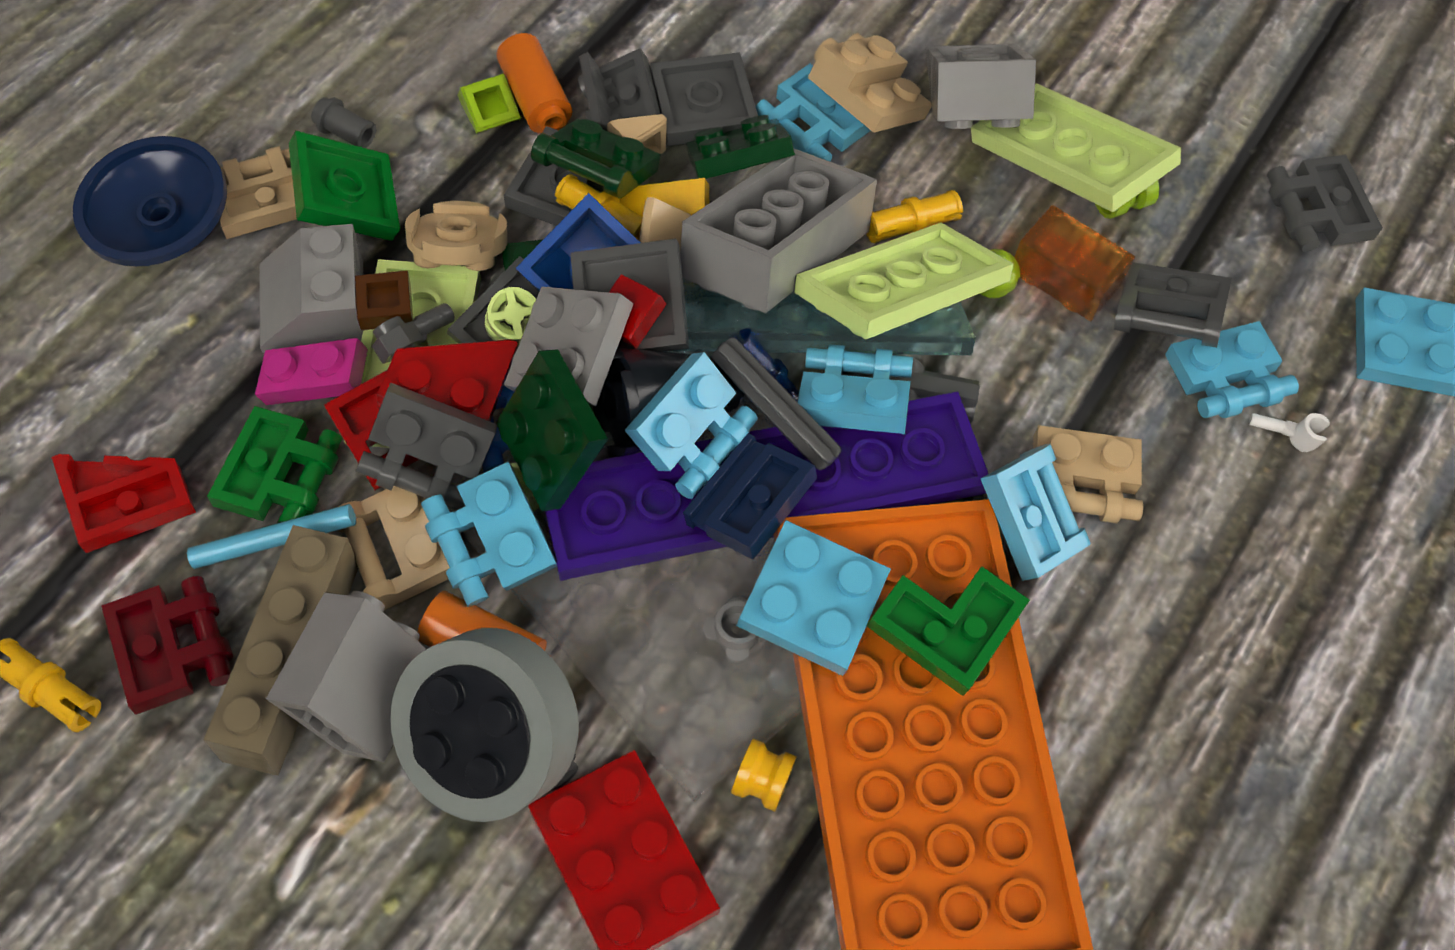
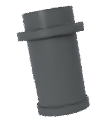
M324 97L313 108L311 119L316 124L318 131L324 134L333 133L347 142L363 148L369 147L376 134V125L344 108V104L340 99Z

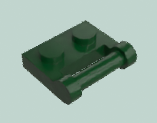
M578 118L551 136L541 133L534 141L531 149V159L546 167L554 164L604 186L606 193L619 199L658 171L661 157L660 153L644 147L643 143L639 140L617 136L603 130L594 121Z

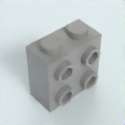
M353 591L351 596L324 592L266 699L341 753L384 762L393 745L391 705L396 685L405 668L426 648L418 642L420 635L414 629L400 622L393 621L383 613L385 605L377 598L361 591Z

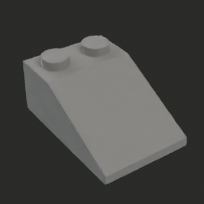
M1016 43L926 46L932 111L937 121H944L945 128L973 127V120H992L991 126L1010 128L1020 126V119H1033L1036 59Z

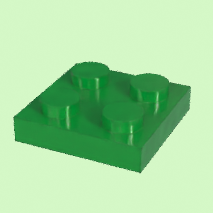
M295 130L288 145L297 220L321 226L353 224L355 233L393 241L400 230L389 154Z

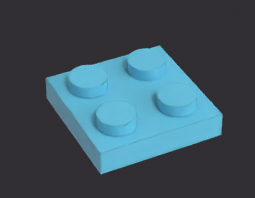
M1364 287L1356 297L1357 378L1455 397V304Z
M785 520L736 626L843 676L848 670L891 568Z

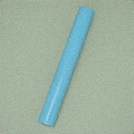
M347 504L189 547L187 549L188 561L193 569L285 545L293 525L325 533L355 526V512L353 507Z

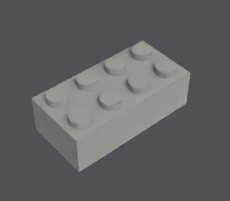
M794 148V156L772 161L682 221L680 256L683 278L698 284L704 290L717 292L736 300L749 309L767 313L794 291L796 274L831 262L869 232L877 179Z

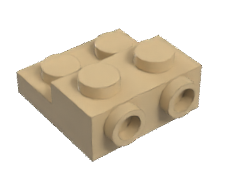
M855 33L847 41L840 43L833 38H828L816 50L814 56L815 63L808 79L873 133L924 120L932 107V103L920 94L921 90L914 82L900 78L908 61L895 52V45L886 38L876 35L864 38L859 33Z

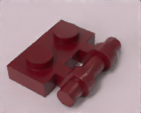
M193 576L183 580L181 588L184 598L168 603L166 594L158 585L101 605L128 708L135 715L194 694L189 673L195 670L206 669L211 686H222L228 682L232 672L229 661L233 658L229 639L221 637L216 617L219 615L220 610L216 597L213 593L207 591L204 578L201 576ZM192 624L197 643L181 648L176 628Z

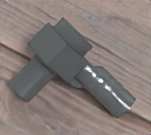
M443 303L415 316L414 320L408 323H404L400 316L391 318L373 330L372 333L377 340L373 343L372 348L382 364L391 362L396 349L417 347L425 342L427 334L454 322V313L448 304Z

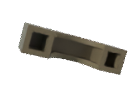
M295 525L292 526L203 739L222 762L279 775L299 722L269 702L266 697L324 592L349 595L359 568L348 538Z

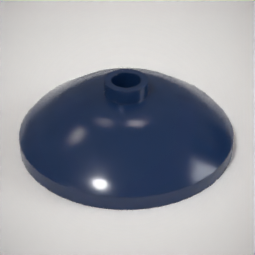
M172 136L139 139L113 150L99 160L85 175L74 198V224L79 236L89 249L109 262L138 267L167 262L196 247L217 225L227 200L226 179L222 169L211 153L195 142Z

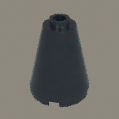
M617 347L597 404L593 406L594 414L604 433L610 432L615 442V445L606 446L611 454L620 457L641 451L624 430L691 354ZM713 362L736 392L735 396L724 407L725 411L729 413L737 409L740 399L745 394Z

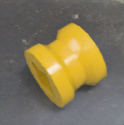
M753 738L738 770L731 794L740 798L748 795L761 799L764 808L776 812L797 756L788 752L779 755L767 750L764 742Z

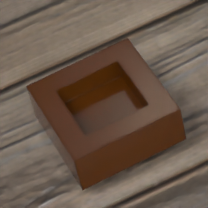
M408 270L355 276L357 320L360 330L375 329L396 316H400L404 323L413 321L411 282Z

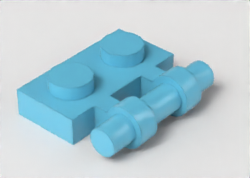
M809 63L778 85L776 99L781 104L774 107L766 99H763L756 105L758 116L768 115L769 120L777 119L791 135L793 148L831 161L832 154L823 147L825 143L830 142L839 151L843 152L871 130L808 79L813 67ZM799 117L811 128L803 131L793 121Z
M1260 321L1221 331L1217 348L1201 345L1202 340L1192 338L1171 344L1165 354L1186 395L1202 391L1206 392L1208 397L1199 399L1197 403L1198 411L1203 418L1216 415L1222 418H1229L1241 414L1243 408L1259 404L1262 407L1281 403L1284 397L1294 395L1299 390L1298 381L1295 376L1287 375L1278 378L1275 375L1269 374L1277 370L1282 363V359ZM1245 380L1248 386L1237 389L1229 384Z
M829 344L828 349L808 347L805 368L825 370V373L803 371L798 403L820 426L905 434L911 381L891 380L890 376L911 378L913 357L892 355L893 350L877 348L876 353L845 351V345ZM843 372L872 374L873 378L843 375Z
M700 352L692 353L624 431L658 471H671L679 463L685 473L675 484V487L684 497L693 499L720 468L719 466L749 433L748 431L756 423L758 417L747 406H741L732 417L729 416L724 407L735 396L736 392L706 353ZM708 428L713 434L714 439L701 452L694 443Z
M509 462L456 486L465 507L455 512L449 511L441 494L429 497L421 503L429 521L425 525L426 531L432 543H439L450 567L446 571V575L452 588L460 589L467 607L477 605L489 598L481 581V578L496 572L503 588L508 591L557 567L551 548ZM475 526L486 553L476 558H471L460 533Z

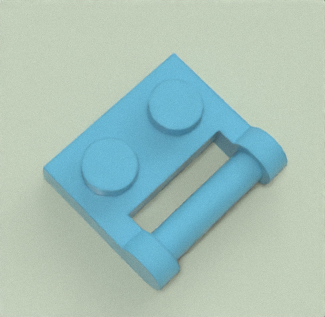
M1051 444L1041 445L1028 450L1014 461L981 478L1022 581L1041 577L1091 544L1085 528H1079L1053 466L1052 462L1057 458Z

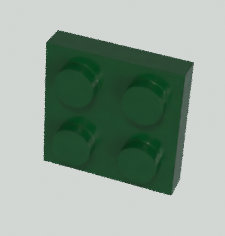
M760 115L743 120L741 122L742 128L723 133L721 127L700 131L695 134L696 140L687 142L686 147L697 177L708 179L794 156L795 152L791 135L777 119L769 120L768 115Z
M558 349L538 351L496 422L503 442L509 447L522 472L526 486L533 493L542 512L561 509L608 440Z

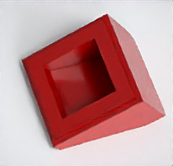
M621 274L608 293H619L634 303L621 340L637 349L667 304L660 294Z

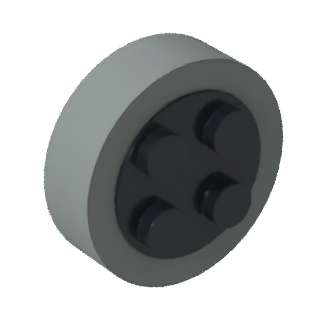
M499 628L475 629L426 649L405 668L394 691L391 705V733L397 756L405 773L419 792L432 804L448 814L461 819L489 822L501 820L519 812L557 785L569 769L577 747L579 731L576 702L566 677L556 662L540 646L528 638L509 630Z

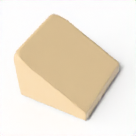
M663 114L616 119L607 124L608 132L620 137L639 140L643 143L644 147L660 154L666 151L667 118Z
M647 197L644 204L639 242L645 243L676 238L681 249L682 221L691 215L659 199Z

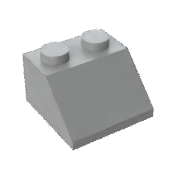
M353 224L300 228L260 263V349L262 353L265 350L358 338L361 341L363 330H360L357 320L355 276L363 275V259Z

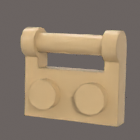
M393 486L392 491L385 489L362 501H351L340 505L350 504L355 512L356 525L338 531L346 534L353 549L357 566L366 587L363 592L380 600L385 605L384 610L448 580L446 571L450 568L439 543H432L426 531L425 525L429 521L421 506L425 497ZM378 520L382 522L402 575L392 580L386 578L366 527Z

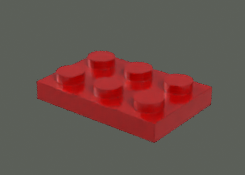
M635 750L528 805L529 812L598 950H655L720 913V907Z

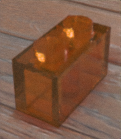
M1054 205L1044 213L1020 240L1014 256L1020 266V277L1029 285L1036 286L1061 302L1066 309L1078 313L1090 322L1120 288L1135 259L1133 254Z

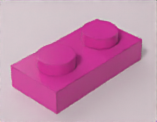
M358 338L265 350L255 395L265 405L338 397L361 384L368 349Z

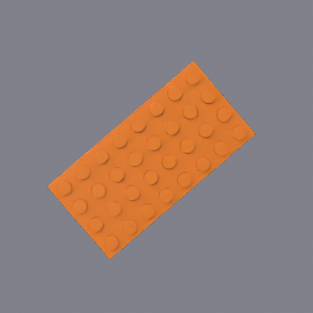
M989 499L786 517L785 519L891 568L869 621L902 575L950 609L981 566L1012 587L997 518ZM785 520L774 533L775 541L783 527ZM1019 617L964 696L869 629L867 625L848 670L843 676L793 653L841 950H1094Z

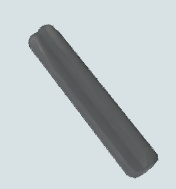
M730 338L717 348L712 355L713 362L810 463L815 465V469L821 471L836 460L842 451L837 442L738 339Z

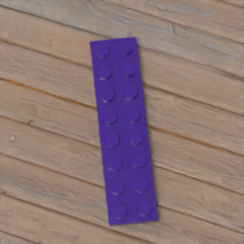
M959 392L910 400L908 402L905 434L821 426L837 442L842 451L830 466L821 471L816 469L817 479L787 517L930 505L986 494L981 478L989 473ZM776 427L749 432V434L755 436L757 442L765 446L770 443L808 461ZM713 439L698 441L694 444L703 452ZM643 452L592 462L561 509L545 511L560 581L727 546L708 537L706 531L695 526L693 529L686 525L683 512L693 499L684 497L675 487V484L685 473L679 463L671 471H658Z

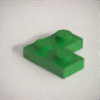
M982 566L951 609L902 575L873 615L867 627L964 696L970 690L1030 600Z

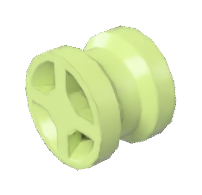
M507 287L498 291L491 298L485 314V328L489 337L493 341L513 340L518 342L519 346L536 298L529 291L520 287ZM499 321H506L508 324L512 325V329L504 322L500 323Z

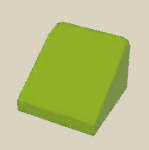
M504 73L460 87L457 95L476 134L521 119Z

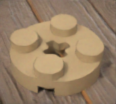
M469 201L434 203L433 213L420 217V209L412 212L405 221L406 245L413 253L414 263L422 268H435L441 265H465L467 268L475 271L487 270L495 265V256L502 253L507 246L506 218L501 213H499L498 219L490 216L489 206Z

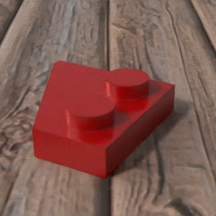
M499 340L398 348L378 390L377 405H382L390 383L491 421L511 367L513 356L517 351L518 342Z
M70 454L52 456L78 544L85 553L196 513L182 470L175 458L147 457L143 460H132L127 456L104 455L103 462L75 461Z

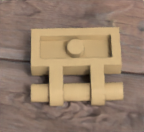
M280 146L265 150L266 155L238 162L237 158L222 161L223 167L220 168L226 179L227 200L219 221L226 239L297 219L289 148L281 150Z
M1038 425L1033 435V448L1051 444L1057 458L1052 463L1072 512L1098 515L1100 521L1118 523L1120 519L1141 520L1143 501L1123 498V493L1136 495L1142 485L1141 439ZM1075 486L1098 489L1099 494L1079 492L1075 490Z

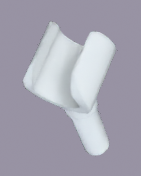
M1252 413L1249 425L1289 436L1291 443L1296 449L1301 452H1309L1327 440L1326 437L1316 435L1315 433L1322 432L1330 425V422L1325 416L1318 413L1309 414L1299 423Z

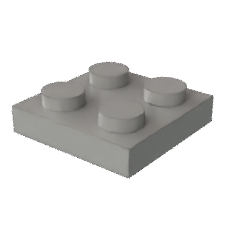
M541 286L518 349L513 356L504 386L515 391L538 351L558 349L588 404L596 406L634 303L619 293Z

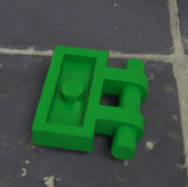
M254 406L207 498L213 507L264 521L272 503L284 506L277 523L313 514L319 502L316 493L325 475H331L339 461L336 452L343 438L335 431L324 429L316 444L305 441L304 439L309 431L305 420ZM293 462L305 465L296 485L284 482Z

